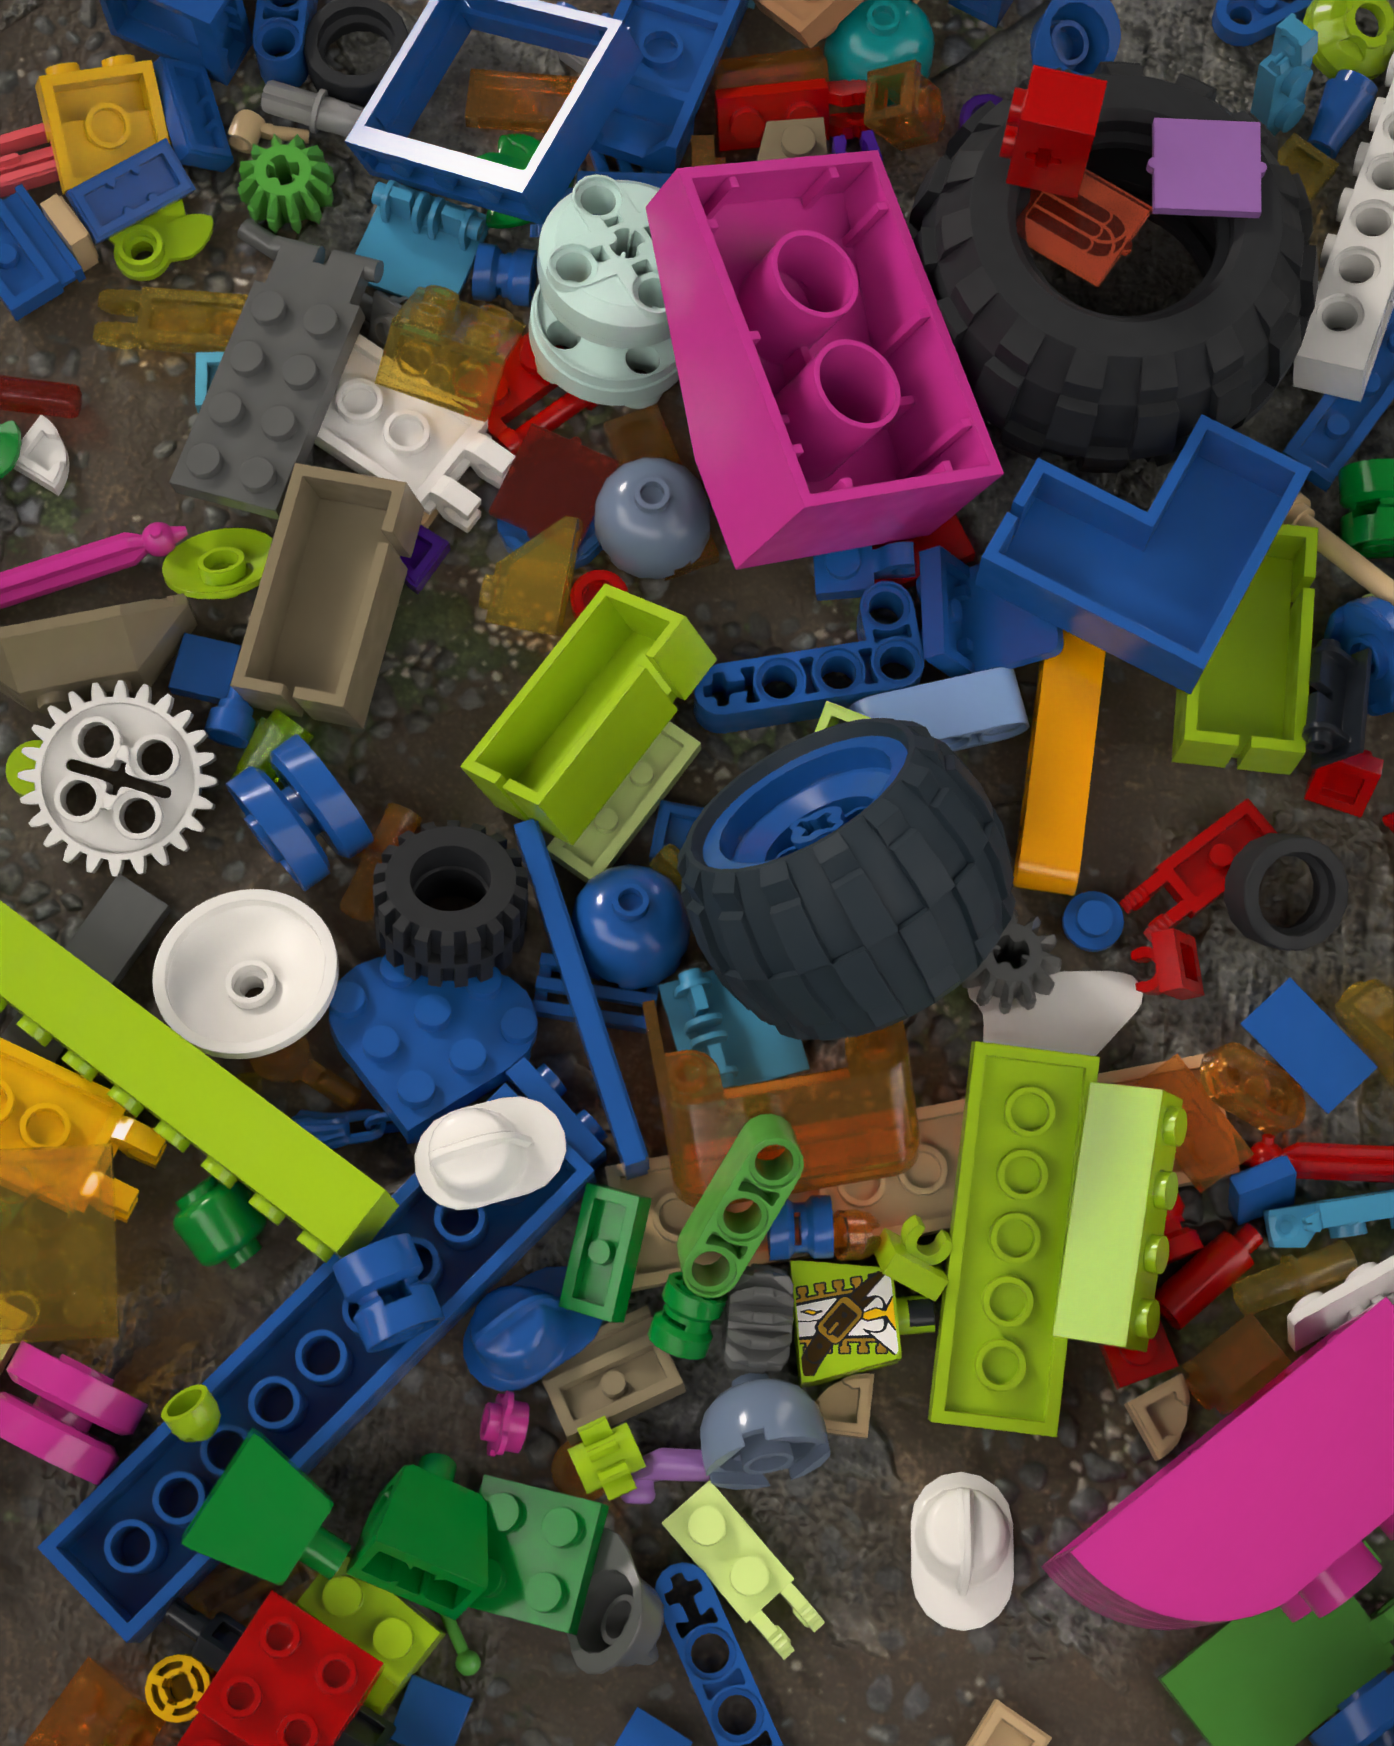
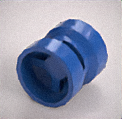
M480 242L476 251L473 269V299L492 302L498 295H502V298L509 299L513 305L531 307L537 279V250L518 248L513 253L507 252V254H503L498 245Z
M811 1195L806 1202L786 1200L767 1232L769 1261L789 1260L794 1253H808L813 1259L833 1258L834 1228L830 1195ZM798 1212L799 1243H795L794 1213Z

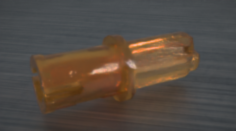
M395 803L387 804L386 812L373 835L375 841L357 854L361 861L340 901V910L355 920L369 922L374 917L373 874L376 864L382 863L383 851L389 844L399 847L398 836L408 830L414 833L422 821L418 814Z

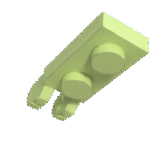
M710 1480L661 1523L692 1561L706 1573L711 1583L745 1623L750 1620L783 1660L795 1651L791 1645V1640L778 1625H774L761 1611L774 1597L780 1593L793 1608V1614L798 1620L813 1632L817 1631L825 1623L806 1598L791 1583L794 1580L792 1575L721 1492L711 1484Z

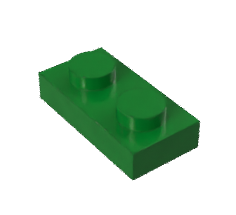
M586 1183L558 1307L608 1322L624 1323L652 1198L602 1184Z

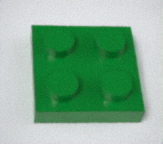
M484 1474L479 1494L487 1502L488 1586L469 1607L577 1635L609 1506Z

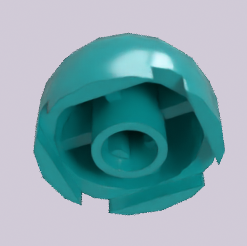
M867 0L862 2L825 39L823 63L828 79L830 81L860 79L870 82L872 84V100L861 105L886 107L903 103L913 96L914 89L919 87L923 81L925 84L931 73L935 42L929 18L911 0Z

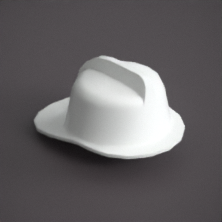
M522 1096L499 1098L461 1108L433 1121L420 1137L414 1155L416 1176L423 1191L439 1205L455 1210L476 1209L527 1195L546 1186L560 1171L566 1154L565 1132L557 1116L541 1102Z
M964 1472L941 1475L926 1485L914 1503L911 1518V1579L915 1598L926 1615L943 1627L960 1631L984 1627L998 1617L1010 1599L1014 1579L1013 1521L1009 1504L995 1485L979 1475Z

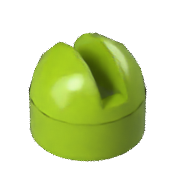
M197 1384L180 1391L171 1398L163 1408L161 1417L171 1432L181 1441L196 1442L205 1441L215 1434L221 1414L217 1401L205 1385Z

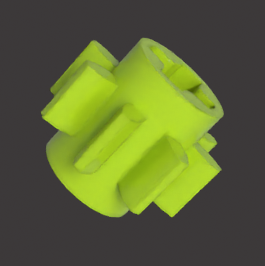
M604 1415L577 1428L582 1443L567 1450L586 1493L590 1494L603 1487L608 1500L611 1501L637 1489L631 1474L645 1468L646 1465L627 1422L611 1429Z

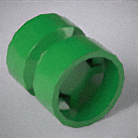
M1394 459L1362 460L1342 467L1338 472L1339 504L1349 510V512L1340 519V539L1366 559L1393 558Z

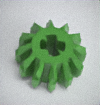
M275 134L271 140L272 147L268 149L253 144L251 150L253 160L240 161L239 173L242 181L239 182L240 186H238L240 199L245 205H248L250 217L256 223L267 220L269 229L275 234L285 223H290L293 231L299 234L302 228L301 221L304 219L311 220L320 225L322 218L320 208L332 207L334 196L331 187L335 182L332 167L325 163L323 151L319 149L318 145L306 148L304 140L298 134L288 145L282 144V140Z

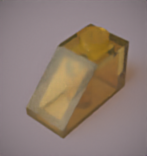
M569 516L563 517L497 562L494 575L485 574L480 591L479 608L487 610L486 623L552 636H562L583 520Z

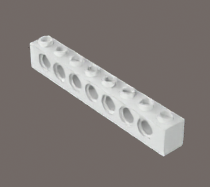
M1394 52L1391 56L1385 78V86L1390 87L1386 98H1376L1370 117L1369 131H1373L1374 134L1370 143H1360L1355 157L1353 176L1358 177L1354 189L1345 187L1339 201L1336 221L1342 222L1337 235L1328 233L1323 245L1320 267L1325 268L1321 281H1318L1315 308L1310 316L1302 345L1293 362V387L1358 402L1362 400L1394 308ZM1350 281H1360V282H1363V283H1357V284H1356V283H1350ZM1333 328H1344V329H1347V330H1345V331H1334V330H1331V329H1333Z

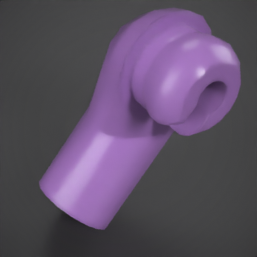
M659 1448L642 1456L646 1467L631 1474L637 1489L620 1497L625 1504H651L656 1494L654 1482L664 1480L707 1482L710 1476L706 1477L701 1449Z

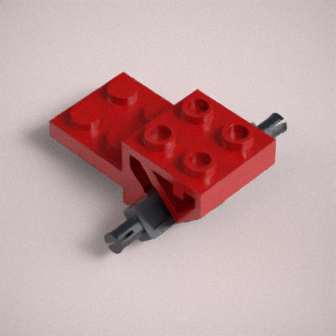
M271 1590L248 1627H245L221 1611L211 1620L184 1602L180 1597L176 1598L164 1615L162 1622L169 1624L196 1642L191 1650V1654L217 1672L194 1707L198 1714L177 1746H402L391 1739L396 1731V1726L364 1705L385 1667L384 1663L273 1590Z

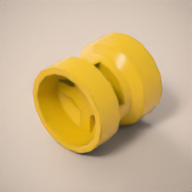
M177 1654L165 1657L154 1665L147 1676L145 1685L147 1704L152 1712L164 1721L180 1723L194 1720L198 1714L194 1707L217 1672L192 1654Z

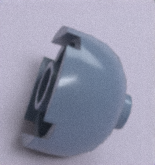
M643 457L623 464L606 479L595 503V535L599 545L601 544L602 549L609 555L610 561L619 570L638 578L663 579L674 575V570L684 567L690 561L691 564L694 563L701 556L710 537V504L701 482L685 466L666 458Z
M748 1373L737 1377L732 1381V1387L720 1393L704 1413L700 1427L701 1454L706 1477L709 1475L711 1484L716 1487L732 1490L768 1487L771 1485L763 1475L765 1473L789 1469L790 1478L793 1480L817 1469L830 1457L826 1425L815 1401L799 1386L785 1380L769 1379L766 1373Z

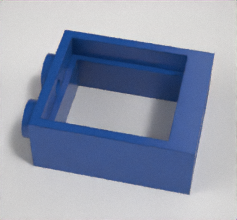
M99 0L112 35L159 56L205 66L209 78L226 86L230 83L253 44L243 0Z

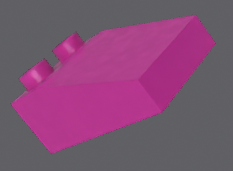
M878 150L677 168L646 205V213L694 458L735 570L930 535L1004 474Z

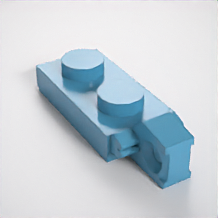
M1291 13L1276 26L1272 52L1259 64L1251 113L1274 136L1280 130L1283 133L1290 131L1303 116L1306 109L1304 104L1305 93L1313 75L1311 64L1313 56L1318 52V32L1315 29L1311 30L1299 21L1294 13Z
M1394 1189L1263 1210L1269 1247L1305 1248L1315 1233L1321 1232L1324 1228H1328L1331 1239L1368 1233L1366 1222L1387 1218L1390 1220L1391 1229H1394Z

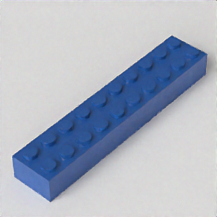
M504 1083L487 1101L519 1096ZM566 1143V1154L560 1171L546 1186L527 1195L467 1210H455L439 1205L423 1191L415 1172L391 1196L399 1207L369 1244L402 1233L410 1234L424 1267L418 1276V1280L422 1283L431 1284L445 1316L444 1321L403 1343L381 1351L368 1353L353 1319L359 1310V1306L357 1303L345 1300L332 1269V1266L340 1260L334 1254L327 1263L324 1262L202 1383L217 1401L221 1414L218 1429L214 1435L205 1441L183 1442L163 1422L37 1548L126 1643H141L162 1622L164 1615L176 1598L180 1597L184 1600L221 1563L181 1544L182 1535L252 1427L261 1432L308 1475L584 1196L586 1183L597 1182L595 1170ZM396 1291L381 1299L384 1305H388L401 1299L399 1291Z

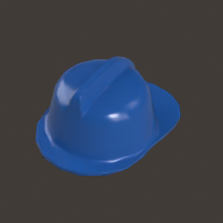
M1052 0L1032 30L1030 38L1032 64L1051 69L1061 67L1062 71L1069 69L1074 74L1085 75L1093 74L1100 62H1114L1121 40L1120 20L1111 1Z
M566 1266L545 1267L530 1273L512 1285L501 1286L491 1291L476 1306L464 1334L463 1356L469 1372L483 1386L500 1392L521 1390L537 1382L547 1373L580 1353L595 1339L603 1320L558 1307L567 1271Z

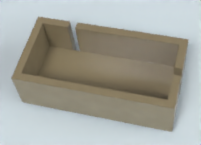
M299 463L294 464L230 684L253 708L303 717L305 710L313 720L364 729L408 571L400 556L411 558L425 510L407 482Z

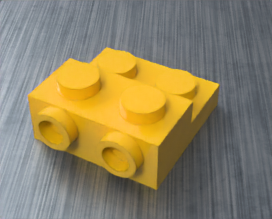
M117 55L102 60V67L80 70L78 63H61L46 68V75L38 77L35 89L47 142H51L63 195L75 186L165 138L170 143L152 60L136 62L134 55Z

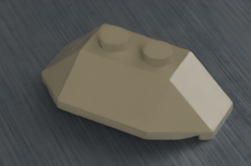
M183 593L167 596V598L137 601L0 627V692L30 712L39 711L45 715H50L47 709L50 705L62 710L64 713L71 711L72 708L68 693L71 691L77 693L85 702L92 701V683L96 682L102 686L107 697H113L117 681L123 680L126 682L129 696L132 698L133 693L138 692L143 684L150 687L154 684L180 649L184 633L191 634L198 625L196 613L189 598Z

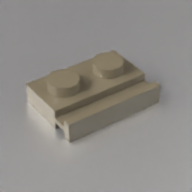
M647 1305L626 1314L624 1323L609 1322L600 1326L595 1339L580 1353L541 1378L570 1446L582 1441L577 1428L604 1415L610 1427L686 1392L682 1378L671 1355L656 1347L648 1338L647 1333L653 1318Z

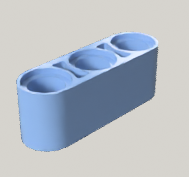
M1005 667L876 694L856 701L848 708L870 718L914 721L926 727L932 737L946 743L952 751L1006 740L1020 735L1030 727L1014 669Z

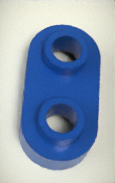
M1217 0L1212 15V27L1216 35L1225 43L1233 46H1248L1274 34L1276 26L1291 13L1297 15L1296 18L1299 21L1304 19L1306 10L1313 0H1293L1291 3L1282 0ZM1232 19H1241L1246 24H1238Z

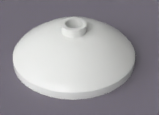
M265 889L232 891L213 897L186 913L169 931L155 959L152 980L153 993L158 1009L168 1027L204 1054L225 1059L255 1058L274 1053L291 1045L317 1024L334 996L339 976V961L335 943L328 927L321 917L302 901L284 893ZM256 987L263 988L262 993L251 998L245 997L250 989Z

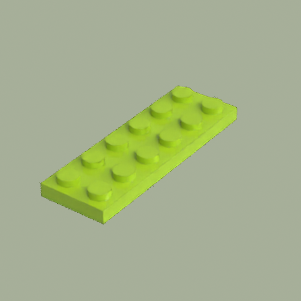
M972 1041L949 1232L953 1247L951 1253L946 1258L945 1274L949 1282L942 1291L928 1420L930 1422L1057 1437L1068 1339L1053 1336L1089 1086L1090 1081L1097 1082L1100 1057Z

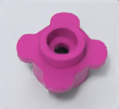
M514 1392L498 1393L495 1403L488 1402L484 1408L480 1425V1439L487 1441L488 1456L503 1455L505 1451L519 1453L522 1449L528 1429L529 1405L527 1402L514 1400Z

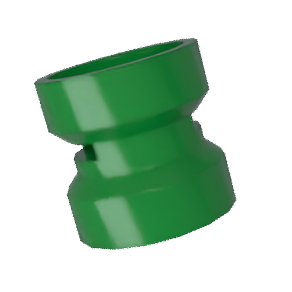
M682 1272L671 1273L662 1292V1298L665 1302L662 1311L655 1313L647 1333L648 1338L656 1347L668 1354L689 1360L702 1359L706 1357L713 1338V1333L710 1329L711 1323L721 1317L728 1295L726 1293L715 1298L697 1296L686 1286Z

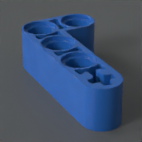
M880 581L867 588L860 600L856 631L859 642L713 665L694 689V715L697 722L705 730L712 733H730L820 718L826 701L848 709L853 703L863 698L920 685L924 669L923 649L915 609L909 592L902 585L893 581ZM879 608H886L893 611L899 620L892 624H881L876 622L870 613ZM888 663H899L908 669L910 675L902 680H893L882 672L881 667ZM831 672H841L851 679L852 684L844 689H833L823 682L822 677ZM773 681H782L789 684L793 688L794 693L789 697L777 699L769 696L764 691V687ZM746 686H752V703H747V691H744ZM723 692V696L726 701H729V704L718 706L712 694Z

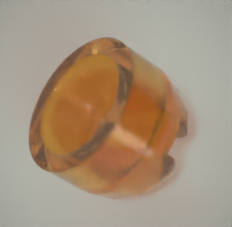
M858 1209L837 1210L833 1215L834 1254L836 1258L840 1261L861 1260L872 1256L882 1242V1237L873 1236L872 1231L880 1227L879 1220L870 1212Z

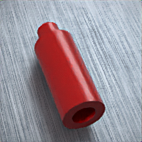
M1248 1223L1234 1235L1227 1231H1222L1156 1289L1154 1300H1157L1159 1303L1160 1315L1175 1329L1180 1331L1254 1266V1261L1250 1254L1264 1243L1260 1233Z

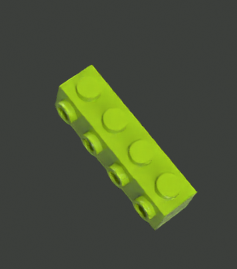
M1090 1081L1053 1336L1147 1352L1148 1341L1156 1335L1160 1321V1306L1158 1301L1154 1300L1158 1274H1162L1165 1271L1169 1258V1241L1164 1236L1167 1210L1173 1209L1178 1195V1177L1173 1172L1176 1146L1180 1147L1183 1144L1187 1131V1114L1182 1108L1183 1099L1161 1089Z

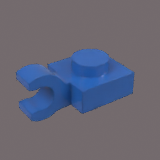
M895 542L873 550L871 545L813 556L817 601L862 597L867 588L875 584L874 579L911 578L916 576L913 542Z

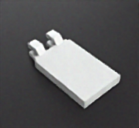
M361 334L358 335L315 439V445L358 474L407 482L426 513L430 515L436 508L445 520L466 533L472 529L481 517V511L478 509L481 505V498L457 482L469 466H471L478 477L501 491L505 483L515 475V468L512 465L516 462V456L492 440V436L486 433L488 428L487 418Z

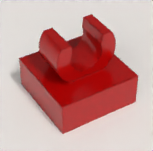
M1364 749L1363 753L1313 769L1306 784L1304 799L1361 818L1382 775L1384 760L1373 757L1371 751Z
M1175 928L1150 933L1152 947L1142 946L1130 953L1131 960L1140 964L1154 961L1156 966V973L1152 979L1135 983L1136 991L1152 996L1163 993L1181 1001L1205 996L1195 937Z

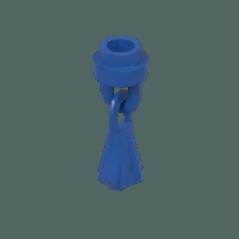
M302 1109L291 1118L330 1149L350 1144L372 1142L382 1137L383 1133L400 1132L394 1123H386L387 1121H392L386 1112L380 1113V1111L373 1109L341 1113ZM365 1120L366 1132L350 1134L349 1122ZM422 1134L410 1142L406 1140L407 1144L419 1143Z

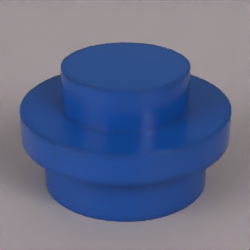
M1088 891L1075 896L1068 903L1063 913L1062 925L1066 937L1074 946L1084 951L1099 952L1111 947L1118 940L1123 930L1124 917L1120 906L1113 898L1101 892Z

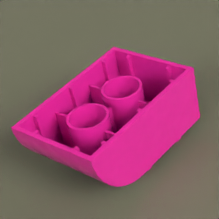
M1387 1297L1383 1298L1327 1334L1050 1558L1041 1568L1069 1596L1088 1609L1126 1625L1155 1630H1181L1252 1617L1278 1606L1290 1621L1294 1623L1311 1611L1318 1618H1322L1354 1596L1383 1568L1361 1540L1378 1526L1390 1541L1394 1540V1305Z

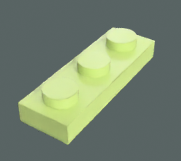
M669 721L576 843L572 846L554 837L547 846L550 858L586 883L605 869L612 868L660 805V801L666 797L701 751V742Z

